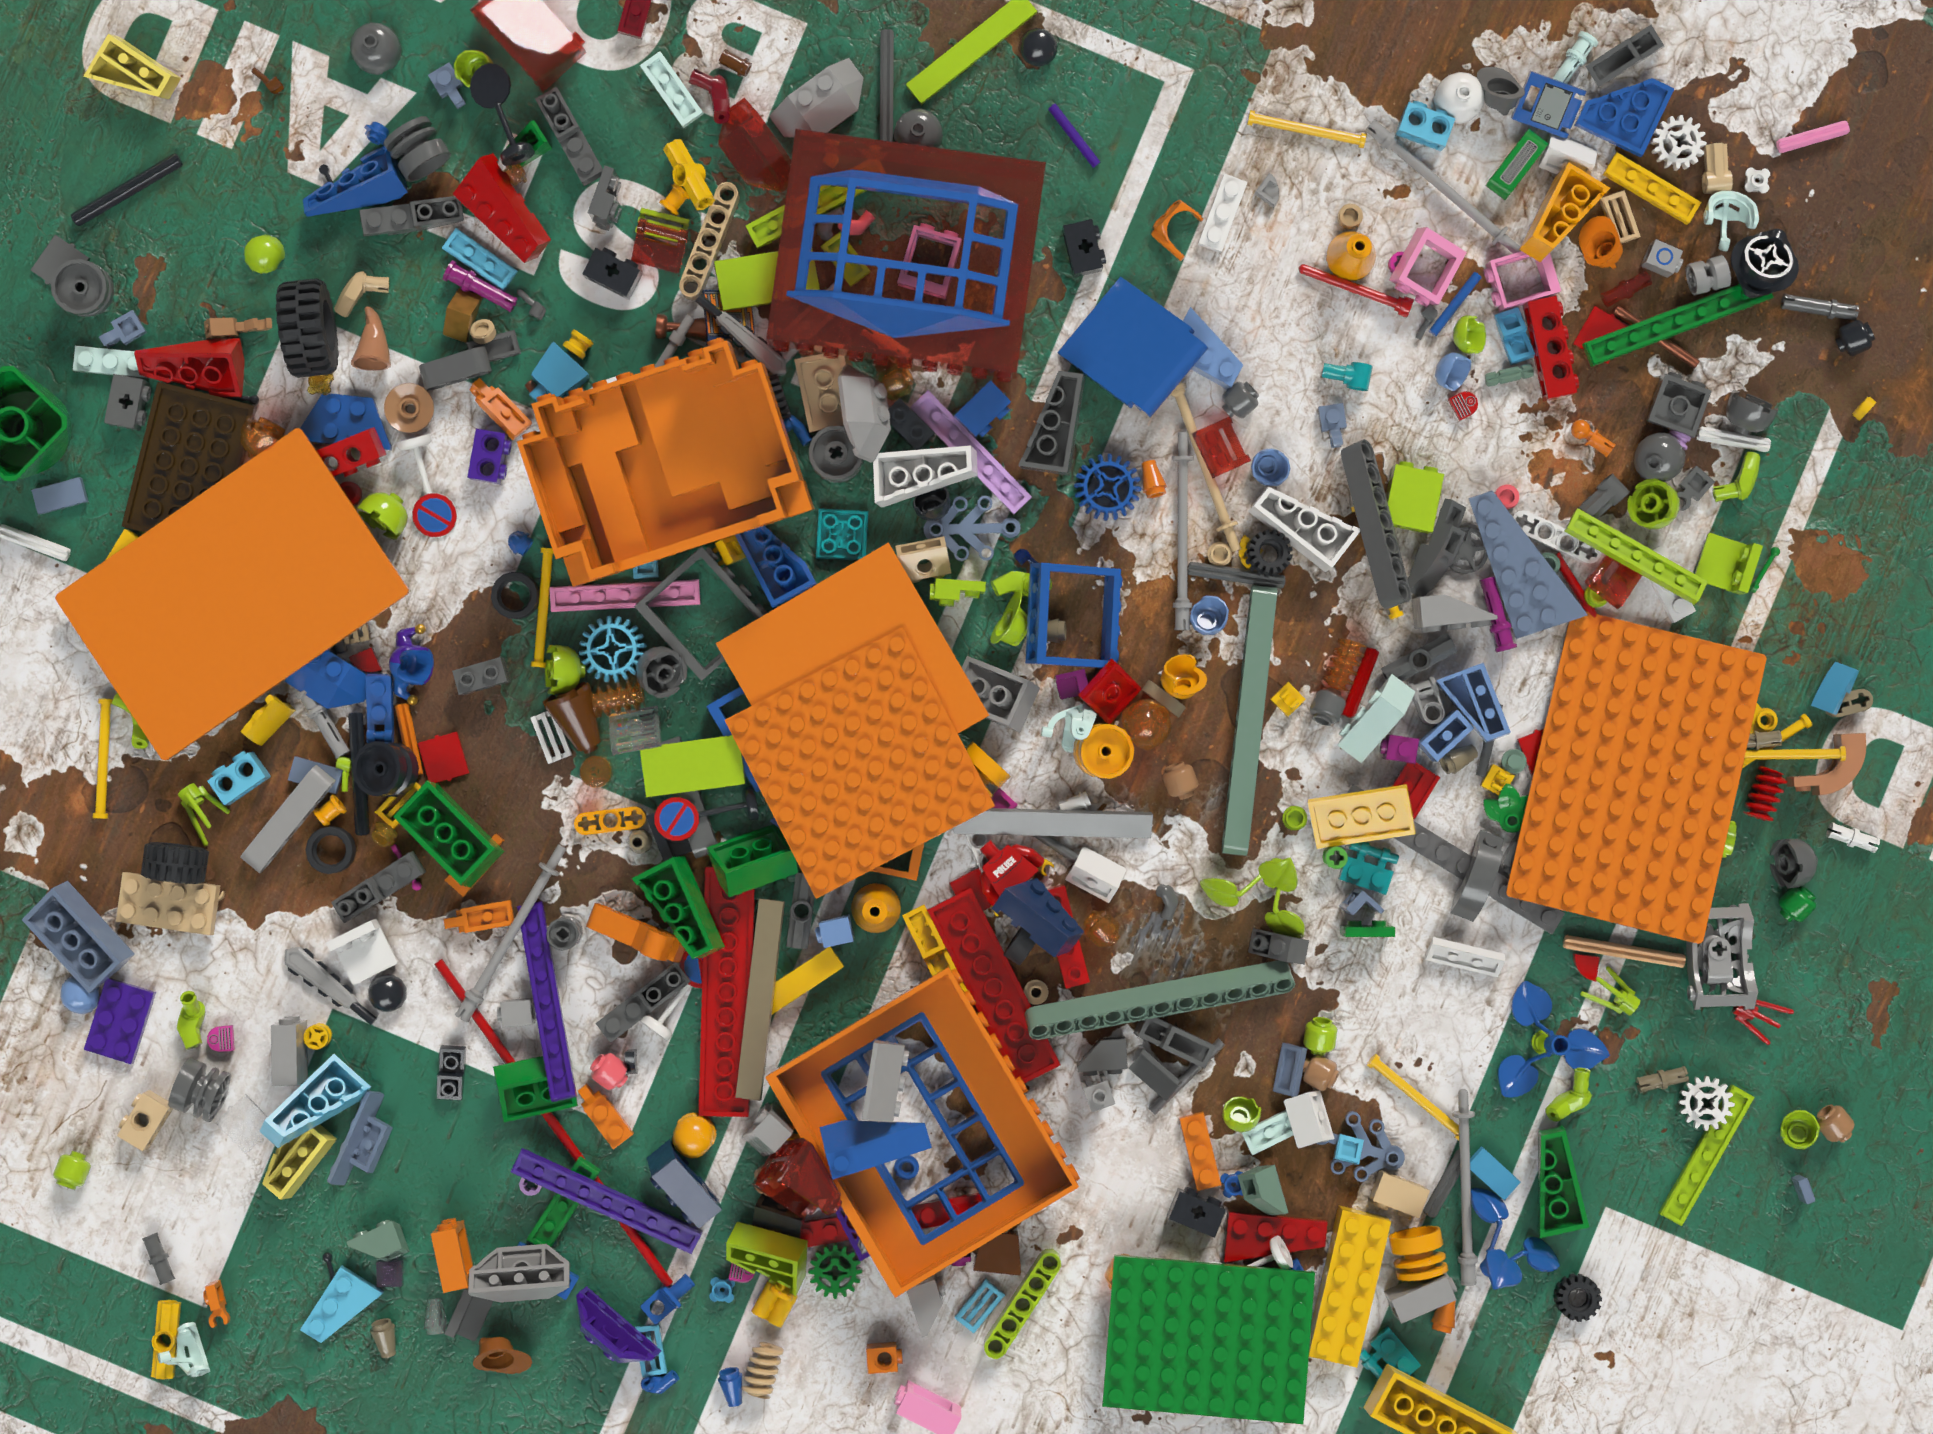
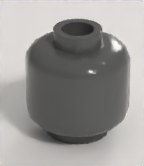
M1247 381L1245 383L1236 382L1222 395L1225 403L1222 408L1231 418L1234 415L1238 418H1245L1258 406L1257 398L1259 394Z
M1328 687L1327 690L1317 691L1310 706L1313 720L1325 726L1339 722L1345 709L1346 701L1341 696V692L1335 688Z

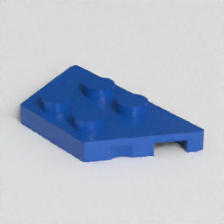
M322 393L300 427L310 442L333 444L375 427L384 450L392 451V445L388 440L383 421L379 416L378 408L373 398Z

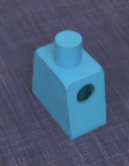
M553 342L531 374L532 379L538 385L529 393V396L535 402H537V397L549 393L561 398L567 397L569 395L568 391L579 388L590 379L589 374Z

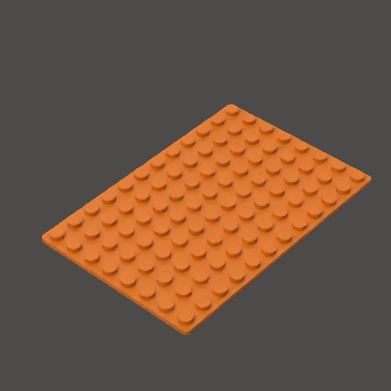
M296 428L63 589L55 596V599L162 760H169L407 596L409 588L303 430Z
M1586 612L1587 616L1568 622L1506 888V895L1511 898L1700 944L1703 942L1767 658L1764 654L1596 614L1597 617L1594 618L1589 612Z

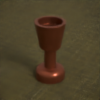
M657 314L656 339H664L667 336V332L676 331L681 323L668 322L666 315ZM695 318L685 337L706 342L705 319Z

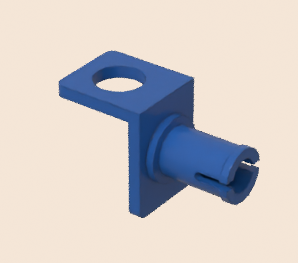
M684 1274L670 1288L660 1287L641 1304L640 1308L656 1325L672 1310L681 1307L679 1299L694 1287L695 1284L688 1275ZM655 1300L661 1301L664 1305V1310L659 1315H654L650 1311V1304Z

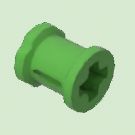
M1333 846L1328 847L1323 852L1322 858L1328 867L1340 869L1346 865L1348 855L1343 848ZM1334 851L1341 856L1340 860H1336V864L1329 859L1330 855H1334Z

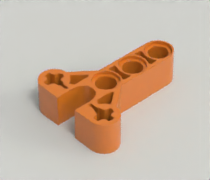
M594 903L586 924L587 928L627 944L647 957L660 961L670 960L680 963L685 948L675 937L674 932L647 924L605 905Z

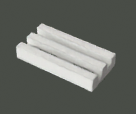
M547 711L531 717V721L546 760L550 764L571 756L572 752L564 732L552 718L565 753H560L547 719L551 715ZM542 719L556 755L554 757L550 753L538 720Z

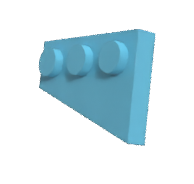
M342 1265L300 1331L322 1343L382 1295L384 1291Z

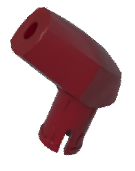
M694 68L689 84L709 91L715 123H727L730 118V98L726 80L719 74L713 77Z

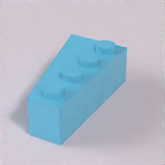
M333 1054L264 1120L259 1132L279 1148L361 1101L371 1086Z

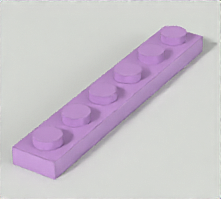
M929 390L910 407L947 447L972 446L977 451V477L1013 515L1032 498Z

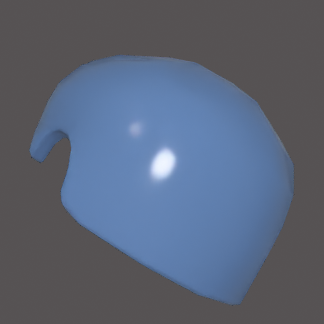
M1455 352L1445 355L1436 365L1435 377L1437 383L1443 388L1456 391L1469 374L1471 360Z
M1276 449L1260 450L1253 457L1251 464L1253 477L1265 486L1281 485L1288 478L1291 469L1289 459L1284 453Z
M1204 596L1192 607L1190 622L1194 630L1200 634L1215 635L1226 626L1229 609L1226 603L1219 597Z
M70 976L62 984L61 1001L73 1013L86 1014L92 1012L99 1002V987L88 993L74 976Z

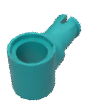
M1351 362L1350 365L1347 364L1346 366L1324 363L1321 377L1343 381V384H1347L1346 387L1349 389L1368 391L1373 366L1360 362Z

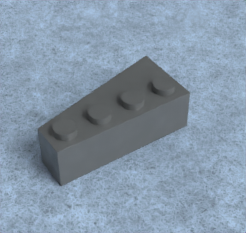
M1058 371L1032 436H1030L1027 448L1018 466L1021 469L1070 476L1085 384V376L1083 374Z

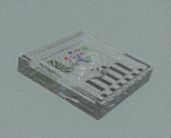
M658 706L609 714L610 743L613 755L662 746Z

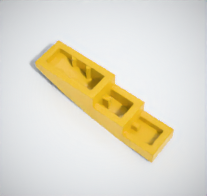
M922 905L902 915L931 975L933 976L948 966L951 970L955 969L956 967L926 906ZM962 982V983L960 984V986L962 987L963 991L965 992V991H967V988H966V986L964 985V983Z
M827 947L775 982L772 1014L844 967L832 947Z

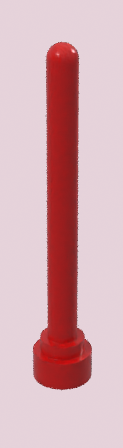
M1305 264L1299 266L1301 274L1393 307L1394 311L1398 312V315L1406 318L1414 302V299L1404 296L1402 298L1399 296L1395 298Z

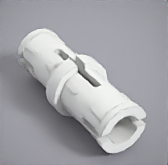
M1833 822L1830 823L1828 828L1838 832L1834 833L1828 830L1826 832L1827 838L1842 841L1849 847L1857 846L1872 853H1875L1878 847L1870 845L1869 842L1877 845L1880 844V838L1863 834L1860 833L1859 829H1849Z

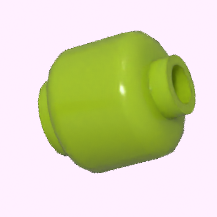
M1313 1018L1305 1027L1303 1042L1305 1047L1311 1050V1053L1314 1055L1324 1056L1326 1052H1331L1336 1045L1337 1027L1328 1018Z
M71 1151L70 1155H61L53 1172L54 1178L57 1179L56 1184L73 1190L76 1189V1186H83L91 1169L90 1163L85 1161L86 1155Z

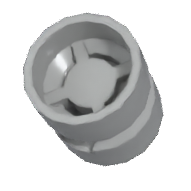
M1722 255L1709 258L1706 263L1698 261L1686 265V279L1693 295L1709 292L1711 287L1717 290L1730 286V269L1725 257Z

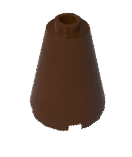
M581 682L576 688L565 694H558L556 696L552 694L542 701L545 709L578 752L584 751V754L598 749L597 744L601 742L591 688L588 682Z

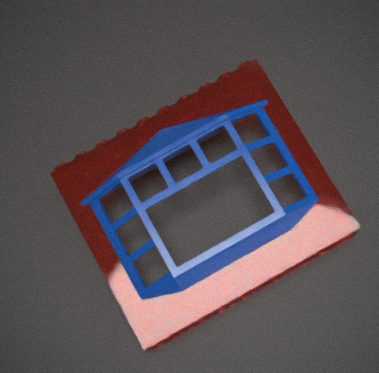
M795 129L766 337L770 346L774 347L775 351L789 352V349L799 350V354L813 356L814 352L822 353L823 357L838 359V355L847 356L848 360L853 362H863V359L873 360V364L887 366L888 362L897 363V367L912 369L913 365L921 366L922 370L927 372H937V369L947 370V374L962 376V372L971 373L973 378L987 379V375L997 377L996 380L1000 382H1011L1012 379H1017L1046 162ZM830 185L848 188L843 215L816 214L820 186ZM856 189L969 204L960 268L954 269L847 254ZM977 205L995 207L1006 211L1003 239L973 232ZM816 223L843 224L838 253L811 252ZM973 241L1001 249L997 277L968 270L971 243ZM811 260L837 261L835 283L832 291L806 290ZM846 263L878 267L873 296L842 292ZM887 268L918 273L914 301L882 297L885 270ZM926 274L957 277L959 279L954 307L922 302ZM967 279L996 286L992 314L963 308Z

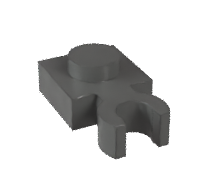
M1697 465L1678 484L1683 489L1682 492L1677 493L1678 497L1684 500V505L1680 508L1681 511L1690 507L1691 498L1699 501L1715 483Z

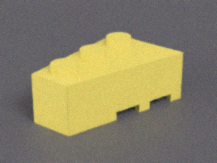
M112 34L107 35L83 76L165 99H170L181 80L172 71L121 37Z
M319 1124L277 1148L271 1158L262 1184L280 1200L292 1198L336 1142L337 1138Z

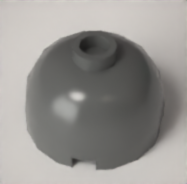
M371 22L363 24L354 32L350 42L353 60L360 69L368 74L380 75L389 69L392 70L396 67L401 57L402 49L398 37L392 29L382 23Z
M911 109L904 113L896 122L894 129V140L899 152L913 160H924L933 156L938 151L943 140L942 125L938 118L930 111L924 109Z
M1733 390L1726 406V416L1735 425L1734 430L1744 435H1748L1749 431L1758 433L1766 430L1774 421L1779 409H1771V403L1750 394H1746V398L1740 397V391Z
M1660 432L1643 439L1634 452L1633 462L1639 475L1645 480L1658 479L1663 482L1670 481L1676 477L1684 467L1686 457L1685 451L1679 444L1680 441L1668 433Z
M663 646L654 647L645 651L639 658L636 665V677L640 686L647 693L657 698L669 697L680 689L678 686L682 680H686L687 665L685 659L676 651Z
M1781 839L1773 844L1770 856L1774 855L1775 865L1770 864V869L1778 885L1781 887L1786 886L1787 888L1800 887L1814 877L1818 858L1808 843L1800 839Z

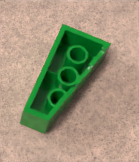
M1564 1126L1539 1130V1237L1544 1238L1590 1228Z

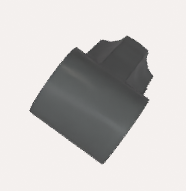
M1612 473L1596 487L1597 490L1578 508L1598 519L1611 506L1618 504L1630 491Z

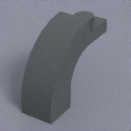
M1483 830L1479 831L1468 871L1454 894L1451 914L1474 922L1483 908L1496 879L1503 857L1501 849L1504 838Z

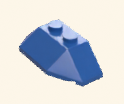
M329 650L285 679L286 683L300 692L306 691V696L327 709L363 703L366 700L365 676L367 674Z

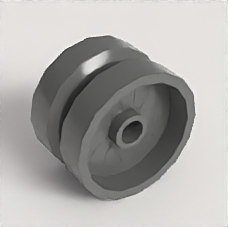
M73 259L61 264L53 273L51 292L56 303L65 311L81 317H94L105 312L112 303L114 284L108 272L99 265L83 259ZM84 284L85 289L82 292H80V289L83 288L82 285Z
M828 426L820 430L811 441L809 460L815 472L826 481L832 483L846 482L857 475L864 462L863 459L854 456L852 450L854 447L843 426ZM840 451L842 454L841 458L836 457L834 459L832 457L833 452Z

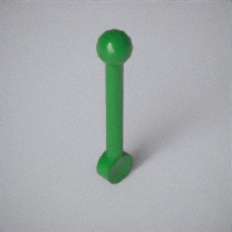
M1773 547L1770 550L1771 555L1755 582L1750 585L1749 591L1752 593L1758 590L1759 583L1775 556L1780 554L1778 547Z

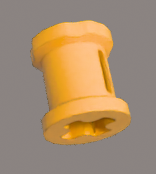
M673 183L671 192L664 200L661 199L659 203L670 213L677 216L681 205L686 199L690 200V197L686 190Z
M332 794L329 801L320 808H315L313 812L318 820L328 827L335 817L340 813H346L347 810L343 803Z

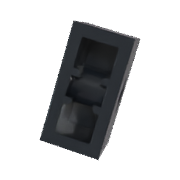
M1092 219L1063 225L1062 232L1073 278L1102 272L1103 264H1106L1104 249L1099 250L1097 240H1100L1101 236L1098 225H1093ZM1082 243H1085L1087 247L1091 246L1086 254L1084 250H1079Z
M604 247L603 250L595 248L582 275L586 279L630 300L642 276V272L638 269L639 265L627 258L624 262L617 259V254ZM615 267H617L616 269L618 270L619 274H613L611 277L610 273L608 272L609 268L614 270Z
M900 398L888 409L890 413V427L913 450H921L935 437V433Z
M1185 1187L1184 1190L1177 1188L1167 1213L1168 1219L1215 1238L1226 1212L1224 1206L1221 1205L1222 1201L1208 1196L1207 1199L1198 1196V1191L1189 1187ZM1200 1205L1203 1212H1198L1195 1216L1191 1209L1192 1207L1197 1208Z

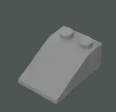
M967 656L962 669L990 715L986 719L1020 733L1040 687L1027 679Z

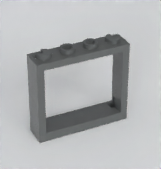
M701 546L634 607L669 646L685 659L688 667L702 681L725 661L721 652L703 667L648 604L702 557L756 619L768 612L760 603L756 605L752 603L749 599L752 594L743 584L738 587L732 579L735 575L726 565L721 568L717 564L716 560L719 557L710 547L704 549Z

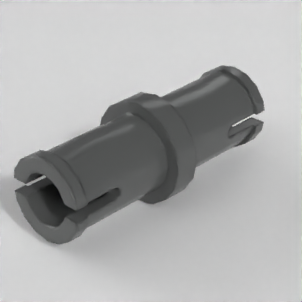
M158 1232L142 1238L150 1260H148L149 1264H153L160 1282L159 1284L162 1285L176 1279L167 1260L169 1257L168 1252H164Z

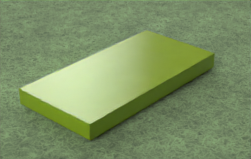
M801 248L714 261L722 310L730 311L796 300L786 296L787 291H795ZM811 260L809 263L806 290H820L814 260Z
M732 735L640 748L646 797L746 784L742 753Z

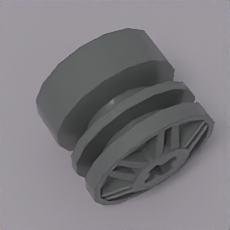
M427 116L415 118L398 127L389 134L383 143L386 149L391 151L390 155L394 160L401 159L398 163V168L408 182H413L430 175L444 165L451 156L441 138L434 139L437 131L434 127H431L432 123Z
M189 1058L183 1064L176 1077L169 1096L168 1106L186 1113L194 1104L193 1116L198 1118L203 1113L202 1119L206 1122H211L226 1100L231 1074L223 1071L219 1075V1069L214 1067L205 1076L206 1064Z

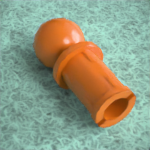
M1575 421L1571 426V434L1577 439L1585 438L1587 440L1586 446L1589 444L1607 457L1616 444L1599 434L1598 429L1592 432L1587 421Z

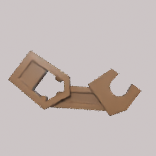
M209 318L204 321L206 339L233 338L239 336L238 333L266 331L272 328V319L258 320L257 318H252L244 322H237L236 318Z

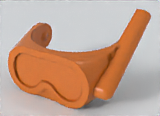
M1182 200L1175 201L1167 209L1164 215L1154 223V230L1151 233L1152 237L1179 261H1182L1185 257L1168 238L1167 226L1170 219L1178 212L1189 211L1197 220L1203 221L1202 216Z

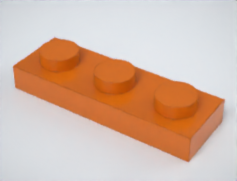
M1199 1112L1179 1117L1196 1190L1200 1191L1220 1186L1221 1181L1204 1113Z

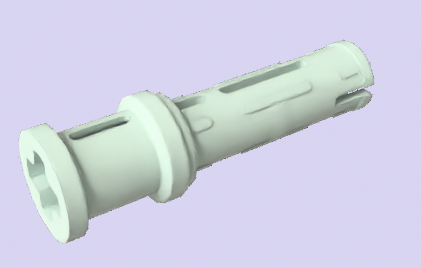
M1580 31L1578 40L1572 49L1567 50V58L1553 79L1568 84L1578 67L1586 63V57L1592 48L1599 44L1597 39L1587 32Z

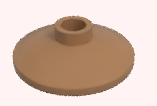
M404 383L394 387L389 392L384 403V413L392 427L401 432L414 433L424 429L430 423L434 414V402L429 392L422 386L414 383ZM410 404L415 406L413 413H408L407 407Z

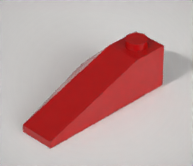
M215 338L136 350L134 352L139 375L166 383L173 381L186 385L187 389L194 390L198 388L218 397H241L243 394L245 359L240 338Z

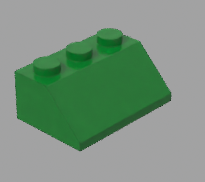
M775 824L707 847V852L719 884L728 897L740 895L748 890L762 887L768 883L785 879L798 873L796 859L783 833Z
M543 1056L493 1067L504 1122L578 1106L577 1097L556 1102L551 1101Z

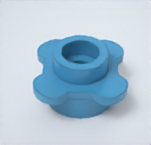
M718 1277L712 1278L710 1282L712 1285V1292L709 1295L710 1299L713 1302H732L734 1299L732 1290L735 1282L729 1281V1278L726 1280L719 1279ZM720 1288H724L725 1291L721 1292Z

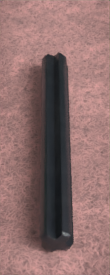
M176 153L168 156L71 214L73 222L77 226H82L183 165L180 157Z
M356 712L350 713L348 720L355 834L362 836L370 833L368 794L360 790L353 776L354 759L358 751L365 745L363 714Z

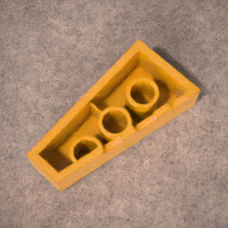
M1568 162L1555 176L1519 250L1541 262L1606 194L1610 187Z

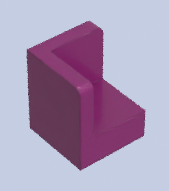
M1085 669L1054 676L1061 700L1078 696L1088 685Z

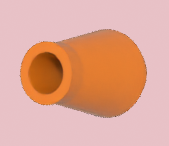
M1148 460L1141 463L1143 493H1146L1147 498L1165 495L1167 485L1157 467L1156 460Z
M1456 1301L1436 1309L1431 1320L1433 1323L1432 1329L1451 1334L1452 1328H1455Z

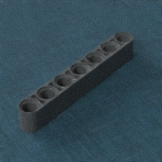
M1363 439L1341 450V459L1377 597L1384 609H1390L1410 601L1411 590L1372 445Z

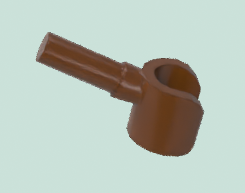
M254 67L251 72L263 81L272 94H277L284 89V86L276 76L269 80L257 68Z

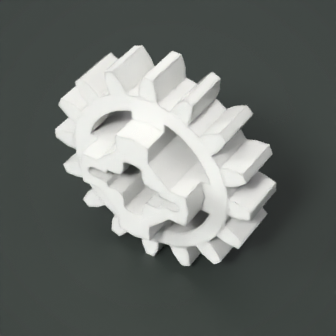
M1680 115L1675 121L1674 117L1671 116L1667 119V123L1662 121L1659 124L1660 129H1655L1653 135L1657 138L1652 139L1650 144L1656 145V148L1651 152L1652 154H1659L1657 162L1665 161L1664 168H1668L1672 164L1674 171H1677L1681 165L1685 170L1690 167V163L1693 165L1697 163V157H1701L1704 154L1700 148L1707 144V142L1701 141V137L1705 135V132H1698L1699 123L1695 126L1691 124L1693 118L1690 117L1687 121H1684L1683 115ZM1675 127L1680 128L1677 132L1667 131ZM1676 139H1679V140H1680V142H1679V144L1681 145L1680 147L1676 146V145H1677ZM1679 154L1689 155L1686 158H1677Z
M1704 1076L1703 1082L1698 1077H1695L1694 1085L1687 1082V1092L1680 1091L1685 1097L1678 1100L1679 1104L1684 1105L1680 1113L1688 1114L1685 1121L1689 1123L1694 1120L1693 1127L1698 1128L1702 1124L1705 1131H1708L1709 1125H1712L1714 1129H1718L1717 1122L1719 1121L1726 1124L1725 1115H1733L1728 1111V1107L1735 1106V1103L1728 1101V1098H1731L1733 1094L1731 1092L1725 1093L1728 1086L1726 1084L1718 1086L1719 1079L1714 1078L1711 1083L1709 1076ZM1708 1086L1714 1089L1709 1092H1702L1699 1088ZM1691 1096L1694 1097V1106L1690 1108ZM1722 1097L1723 1104L1720 1111L1718 1109V1100ZM1703 1098H1711L1709 1101L1710 1108L1702 1107L1703 1102L1701 1100ZM1703 1114H1710L1713 1117L1708 1120L1699 1119Z

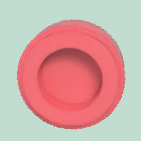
M1502 485L1494 492L1507 510L1515 507L1519 502V492L1512 485Z

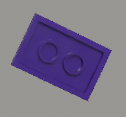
M112 978L107 979L102 989L84 1050L128 1064H134L156 992Z

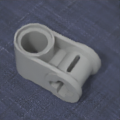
M1430 676L1428 680L1416 684L1413 682L1408 683V686L1415 691L1412 700L1420 721L1425 725H1434L1441 722L1445 713L1434 677ZM1428 688L1426 691L1419 692V690ZM1428 707H1432L1437 711V718L1433 721L1429 720L1426 716Z
M1717 935L1707 936L1702 942V974L1705 984L1731 983L1733 981V967L1731 964V947L1729 942ZM1718 943L1720 948H1717L1715 952L1712 950V947H1715Z

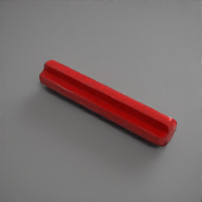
M1367 647L1342 713V715L1348 718H1353L1358 710L1377 661L1378 650Z

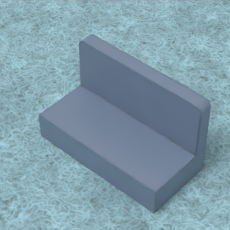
M1355 888L1339 905L1346 913L1354 915L1364 903L1374 912L1382 914L1385 911L1368 894L1358 888Z

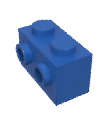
M990 380L954 417L974 438L978 435L983 437L993 428L990 423L996 417L1001 420L1010 411L1007 406L1010 405L1011 401Z

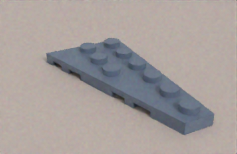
M1493 490L1468 498L1516 639L1588 615Z

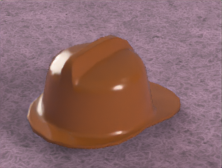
M505 1337L481 1338L478 1355L473 1360V1366L478 1370L506 1374L521 1373L532 1365L531 1357L524 1352L514 1350L510 1341Z

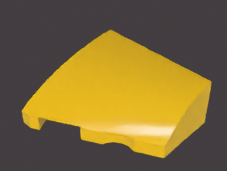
M269 694L265 698L267 704L257 710L241 730L247 738L260 746L296 711L289 703L282 702L275 695Z

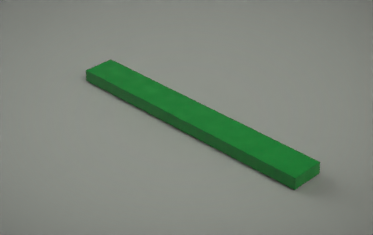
M1740 284L1590 340L1583 343L1582 346L1590 366L1594 367L1771 300L1774 297L1771 293L1756 298H1748L1744 295Z

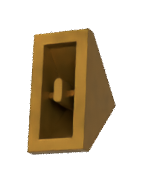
M459 288L447 306L443 335L467 343L470 336V327L475 322L483 297L470 291L465 292Z

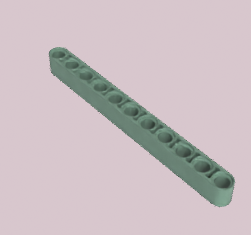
M1252 585L1250 591L1221 852L1223 854L1247 856L1249 849L1277 601L1276 587Z
M1278 960L1038 1005L1027 1009L1024 1016L1030 1037L1040 1040L1290 992L1295 987V981L1289 964Z

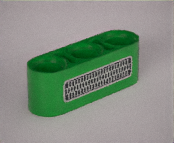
M1528 129L1485 186L1505 201L1549 143Z

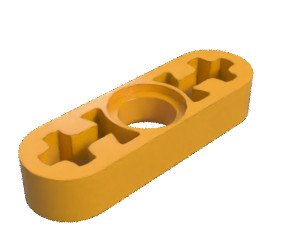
M638 806L584 812L575 818L574 827L582 835L638 829L645 825L647 814L643 808ZM634 810H636L638 815H642V819L638 820L637 825H634V821H624L626 827L621 826L622 816L620 811H624V816L633 815ZM608 813L616 815L618 819L617 825L613 828H609L604 824V817ZM596 814L600 815L599 825L601 830H597L598 825L589 826L588 831H585L584 827H580L579 822L583 821L584 816L591 821L597 820Z

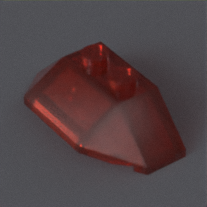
M745 97L730 107V118L727 123H723L721 126L718 145L748 186L783 193L803 179L787 152Z

